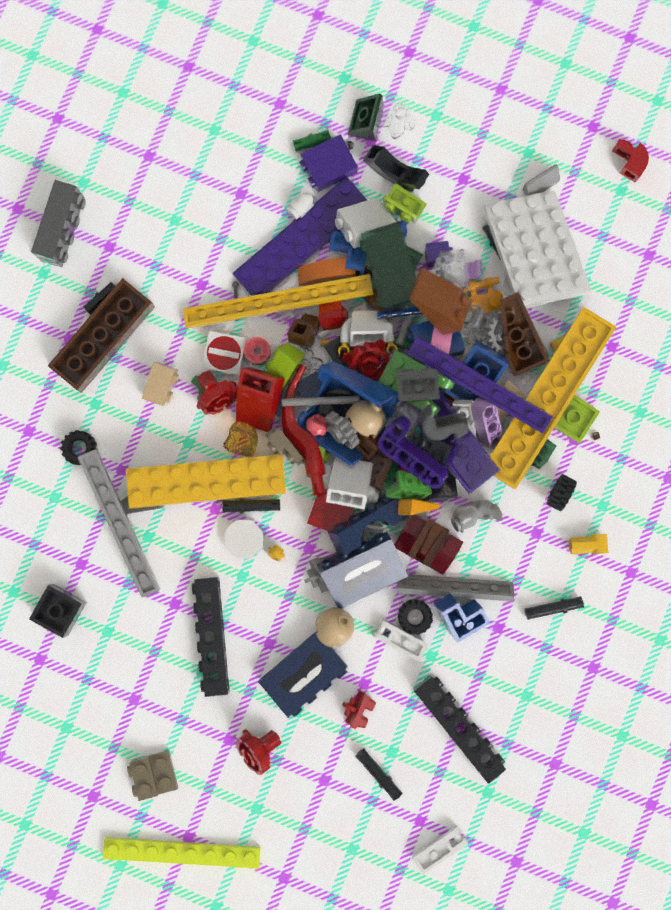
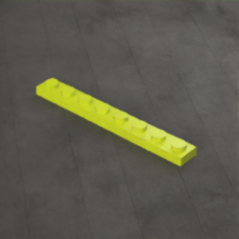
M115 837L104 838L103 859L255 869L260 867L261 847Z

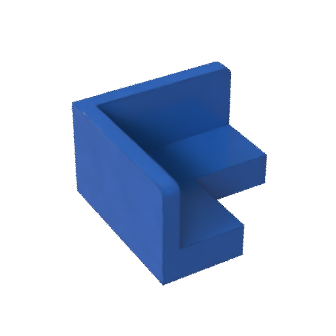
M332 231L329 251L347 253L345 268L360 271V276L364 275L369 244L353 248L346 241L343 233Z

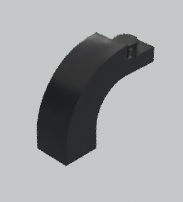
M372 145L363 159L378 175L410 192H413L414 189L420 190L430 175L426 169L415 168L402 163L384 146Z

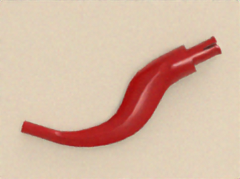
M300 363L284 398H294L295 389L307 368L305 365ZM282 406L283 433L304 459L306 476L311 478L313 495L325 494L322 476L326 472L318 443L309 432L301 428L294 417L293 406Z

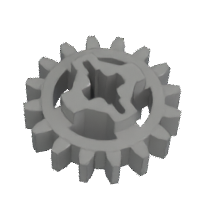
M502 313L492 314V318H487L488 324H483V327L486 328L482 332L485 335L483 342H487V346L499 354H504L505 343Z
M334 411L324 417L325 422L328 424L327 430L337 443L345 444L350 449L355 448L360 443L356 435L357 431L350 425V421L346 417H339Z

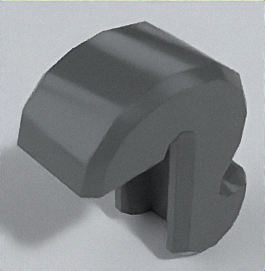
M431 404L425 406L421 411L420 420L423 432L431 440L440 441L446 439L452 433L455 438H460L469 431L466 417L462 413L434 419Z

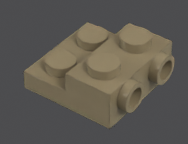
M273 428L265 435L269 441L267 445L274 455L277 452L279 455L287 452L285 454L286 458L292 465L296 463L299 466L304 462L303 457L280 428L277 430Z
M170 750L132 759L129 762L130 766H127L129 778L133 777L134 781L132 794L138 798V801L178 790L179 787Z

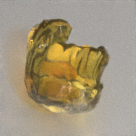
M234 422L229 428V435L223 442V448L233 454L253 457L258 444V433L255 427L245 422Z

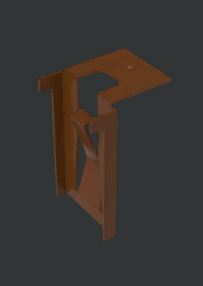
M428 518L408 556L430 567L450 530ZM432 525V527H431V529H430V531H429V533H428V536H427V538H426V540H425V543H424V545H423V547H422V549H421V551H420L419 553H421V554H423V555H426L428 549L430 548V546L432 545V543L434 542V540L437 538V536L440 534L441 531H443V532H442L441 535L438 537V539L436 540V542L433 544V546H432L431 549L429 550V552H428L427 556L425 557V559L422 560V559H420L419 557H416V554L418 553L420 547L422 546L423 541H424V539H425V537H426V535H427V532H428L430 526Z

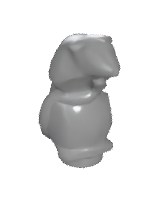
M479 500L457 508L450 520L453 528L457 532L463 533L464 529L475 526L478 519L502 521L503 516L496 503L493 504L489 500Z

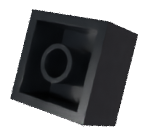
M49 584L29 620L57 636L65 638L69 636L87 602L55 584Z

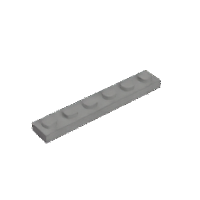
M408 574V577L397 582V593L443 597L451 594L457 598L514 601L515 597L513 582Z

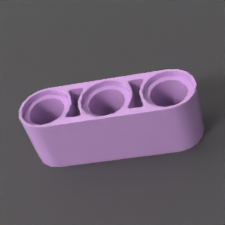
M477 398L472 403L471 411L478 438L482 444L494 450L503 436L498 411L483 398Z

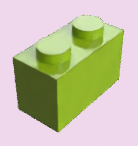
M286 342L282 347L279 345L272 354L275 356L274 359L271 358L265 366L266 372L285 378L283 388L291 381L305 357L303 352L289 342Z

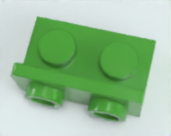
M400 470L396 472L397 482L393 483L390 489H386V497L396 499L422 500L432 494L431 487L410 472Z

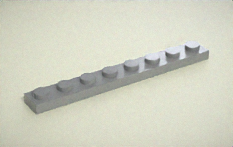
M94 449L78 456L77 458L141 598L160 591L157 580L98 450Z

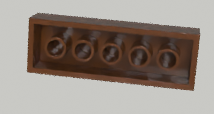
M122 278L47 366L74 389L82 393L156 306Z

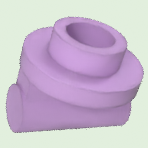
M475 260L474 262L465 263L463 268L464 277L468 278L469 281L480 279L482 261Z

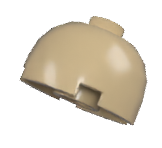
M360 400L354 403L346 413V419L350 418L352 421L350 425L366 437H369L371 434L374 435L373 438H376L385 426L386 416L382 406L378 407L369 400Z
M333 607L326 609L316 618L317 638L328 647L343 646L353 636V618L342 608Z

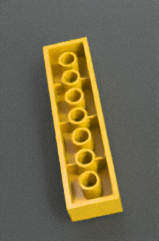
M283 454L126 469L130 509L286 493Z

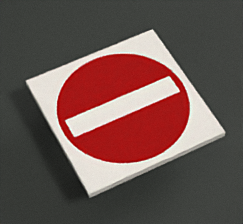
M209 331L201 368L239 376L247 338Z

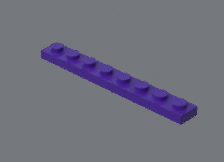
M417 336L407 353L430 368L437 369V372L542 434L553 418L549 413Z

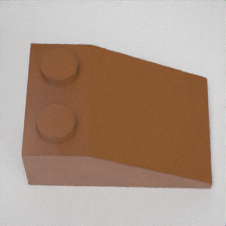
M420 268L409 297L411 302L442 335L462 331L471 299L458 286L424 268Z

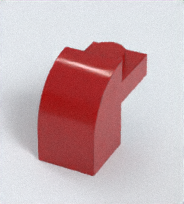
M619 139L612 152L627 161L620 174L636 183L648 165V151L642 143H639L635 148L629 141Z

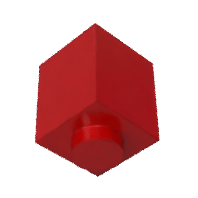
M341 301L319 304L318 320L323 331L339 329L348 319L347 308L343 307Z

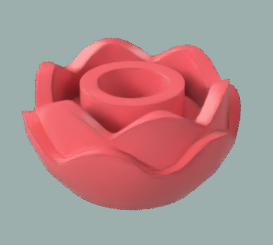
M313 415L305 422L306 430L310 431L314 436H323L328 432V424L321 415Z

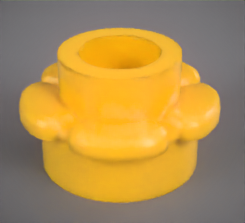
M277 545L268 547L267 555L273 560L280 562L283 557L285 558L284 550Z

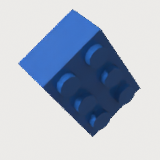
M476 340L462 363L497 383L508 367L509 359ZM456 382L451 390L445 389L444 391L457 400L475 401L477 398H481Z

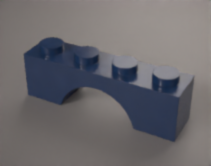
M384 495L380 498L379 502L367 505L364 511L352 514L347 521L334 525L333 529L328 531V534L336 552L347 555L360 547L364 529L375 520L393 527L406 519L407 515L398 514L400 499Z

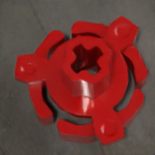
M381 339L376 342H365L363 346L357 345L351 352L343 353L342 361L347 363L349 369L354 371L356 368L364 376L374 381L380 379L390 359L384 349L386 343Z
M210 370L202 372L198 376L197 382L204 392L199 396L200 400L197 401L196 407L201 409L205 415L221 413L224 410V406L229 408L236 401L237 384L235 381L227 382V380L218 382Z
M244 729L242 736L236 740L239 755L244 757V763L258 776L271 769L269 753L282 744L279 735L273 730L259 739L256 736H252L247 729Z

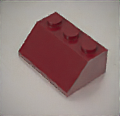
M415 514L410 515L394 544L395 548L408 555L426 520ZM432 525L430 526V528H429V530H428V532H427V535H426V537H425V539H424V541H423L422 546L420 547L418 553L416 554V557H419V558L422 559V560L425 559V557L427 556L429 550L431 549V547L433 546V544L436 542V540L438 539V537H439V536L441 535V533L443 532V531H441L440 534L437 536V538L434 540V542L432 543V545H431L430 548L428 549L426 555H423V554L419 553V552L421 551V549H422L424 543H425V540H426V538H427V536H428V533H429V531H430ZM448 533L429 568L444 575L464 542Z

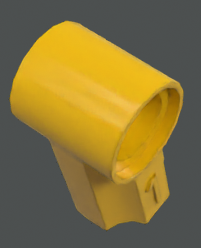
M607 534L569 538L570 554L609 553Z

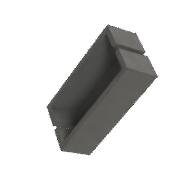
M54 180L31 249V253L41 262L62 268L63 264L68 260L67 251L69 245L73 244V233L75 228L79 226V215L86 205V199L77 186Z

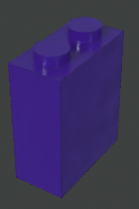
M341 134L300 154V167L303 172L307 171L309 178H307L311 188H315L317 192L340 182L346 176L350 177L358 173V166Z

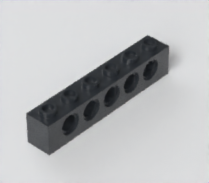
M220 577L194 579L191 587L192 594L196 595L193 610L194 614H197L198 622H195L196 634L199 633L200 641H197V652L201 653V661L198 662L199 672H203V680L200 681L201 692H204L205 697L228 695L230 687ZM204 592H208L212 596L209 603L202 600ZM208 611L213 614L212 622L205 621V612ZM207 631H212L215 634L214 641L206 639L205 634ZM208 651H214L217 654V659L214 661L209 660L207 657ZM209 671H217L219 678L212 680L209 677Z
M430 674L416 685L413 691L484 780L490 784L507 770L503 765L506 761L499 753L496 755L493 753L491 748L494 746L486 737L484 739L481 738L478 734L481 732L474 722L469 723L466 719L469 715L462 707L457 708L454 704L456 699L449 691L445 693L441 688L444 686L437 676L433 678ZM434 692L441 693V698L438 701H432L431 695ZM446 708H453L451 716L446 717L443 715V711ZM459 723L466 725L462 732L456 731V726ZM472 738L478 739L475 747L468 746V742ZM489 754V761L481 762V756Z

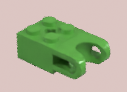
M395 350L378 382L399 393L397 372H402L405 369L417 371L430 367L404 352ZM438 373L439 387L451 390L455 382ZM432 399L407 401L421 410L431 404L434 416H437L440 411L439 406Z

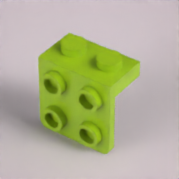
M396 183L388 196L384 195L382 197L383 205L387 211L392 214L397 212L401 216L400 219L408 224L410 222L415 224L427 206V203Z

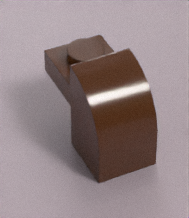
M303 313L300 320L294 319L287 333L289 343L310 349L315 343V335L320 327L318 317Z

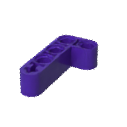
M397 416L379 439V449L429 487L434 489L441 487L448 476L447 469L404 437L410 429L411 423L407 417Z

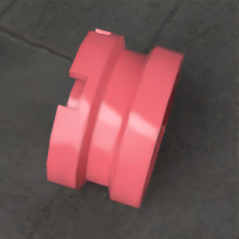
M253 337L246 342L244 355L248 362L253 365H263L270 359L271 348L265 339ZM257 347L261 350L260 354L254 353Z

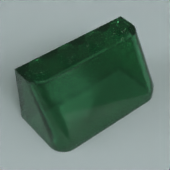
M399 222L362 233L363 240H360L362 251L367 253L368 258L365 259L367 269L372 270L373 277L370 279L373 289L377 288L379 294L376 296L378 306L386 310L413 304L409 297L416 280V274Z

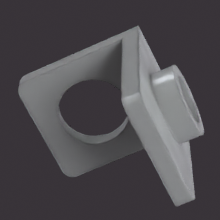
M378 522L369 523L364 529L362 541H367L369 533H383L385 528L381 527V523Z

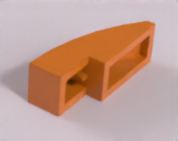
M347 257L321 260L298 267L299 286L356 277L355 270L345 268Z

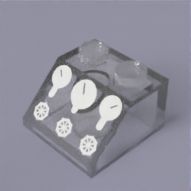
M464 249L441 251L438 258H436V263H434L435 275L438 274L439 277L458 286L466 294L469 284Z

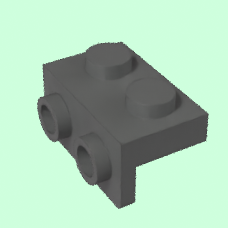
M423 368L417 371L405 369L402 372H397L400 402L439 399V376L437 369Z

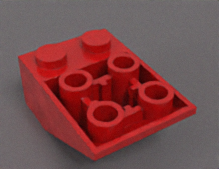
M252 367L241 368L237 384L236 422L267 433L272 430L285 378Z

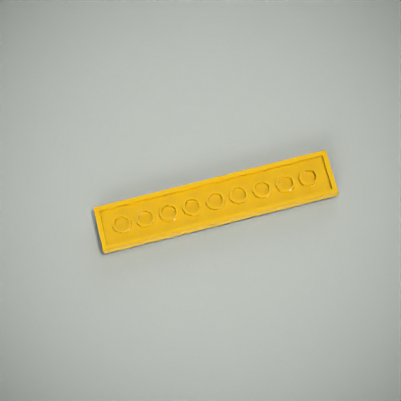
M585 307L581 309L525 399L552 415V420L542 434L514 417L490 455L501 470L493 477L516 490L616 329L615 325Z

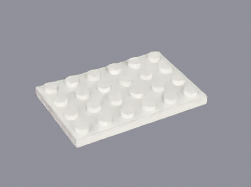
M555 190L484 204L483 210L512 294L519 292L526 308L586 295L592 291Z

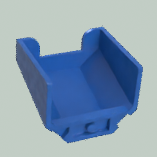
M334 361L322 364L317 370L318 379L321 381V388L314 397H323L329 389L345 388L356 396H360V400H369L378 407L382 406L386 416L385 426L379 434L382 436L399 406L400 401L397 399L399 393ZM342 404L334 405V407L337 408V411L345 409L344 406H342ZM313 405L309 410L300 413L297 421L301 428L306 430L305 422L309 417L321 415L320 405ZM326 432L323 436L312 435L320 446L349 466L364 458L356 447L350 449L345 444L337 443L329 432Z

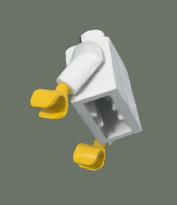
M362 306L358 311H353L352 318H348L341 327L340 342L342 346L338 349V356L340 357L342 350L350 352L347 343L350 346H363L365 342H376L379 339L385 343L387 342L388 346L385 350L389 356V349H392L393 353L395 350H398L397 346L393 344L395 340L392 324L382 317L378 310H369L367 306Z

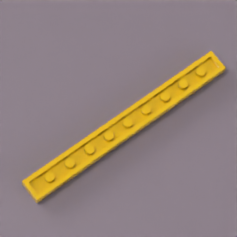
M367 274L183 308L185 327L189 329L374 294L371 276Z

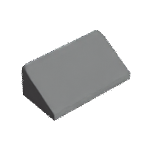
M554 164L526 182L522 189L525 195L545 192L559 183L560 173L558 165Z

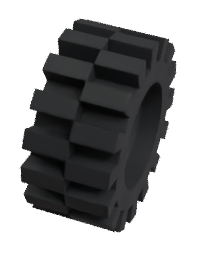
M75 430V432L71 431L69 435L64 436L65 439L61 441L62 447H60V450H62L63 453L61 454L65 457L66 461L74 465H81L77 458L80 455L73 453V444L76 441H83L86 444V451L83 454L96 449L98 445L95 442L96 439L91 434Z
M561 474L556 484H554L546 504L560 512L563 511L569 499H571L572 493L575 491L577 481Z
M408 600L398 610L397 618L401 628L411 635L425 633L427 629H430L431 623H433L431 608L421 600ZM414 609L421 611L423 615L422 621L416 625L408 621V614Z

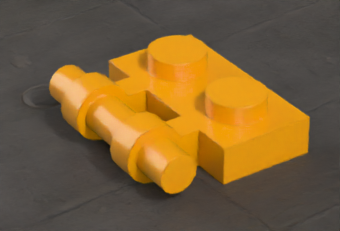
M486 277L482 281H469L468 284L461 285L463 292L470 291L471 296L469 297L471 302L467 317L501 309L500 300L503 299V294L501 290L494 291L493 285L500 284L499 277ZM486 287L487 293L477 295V289Z

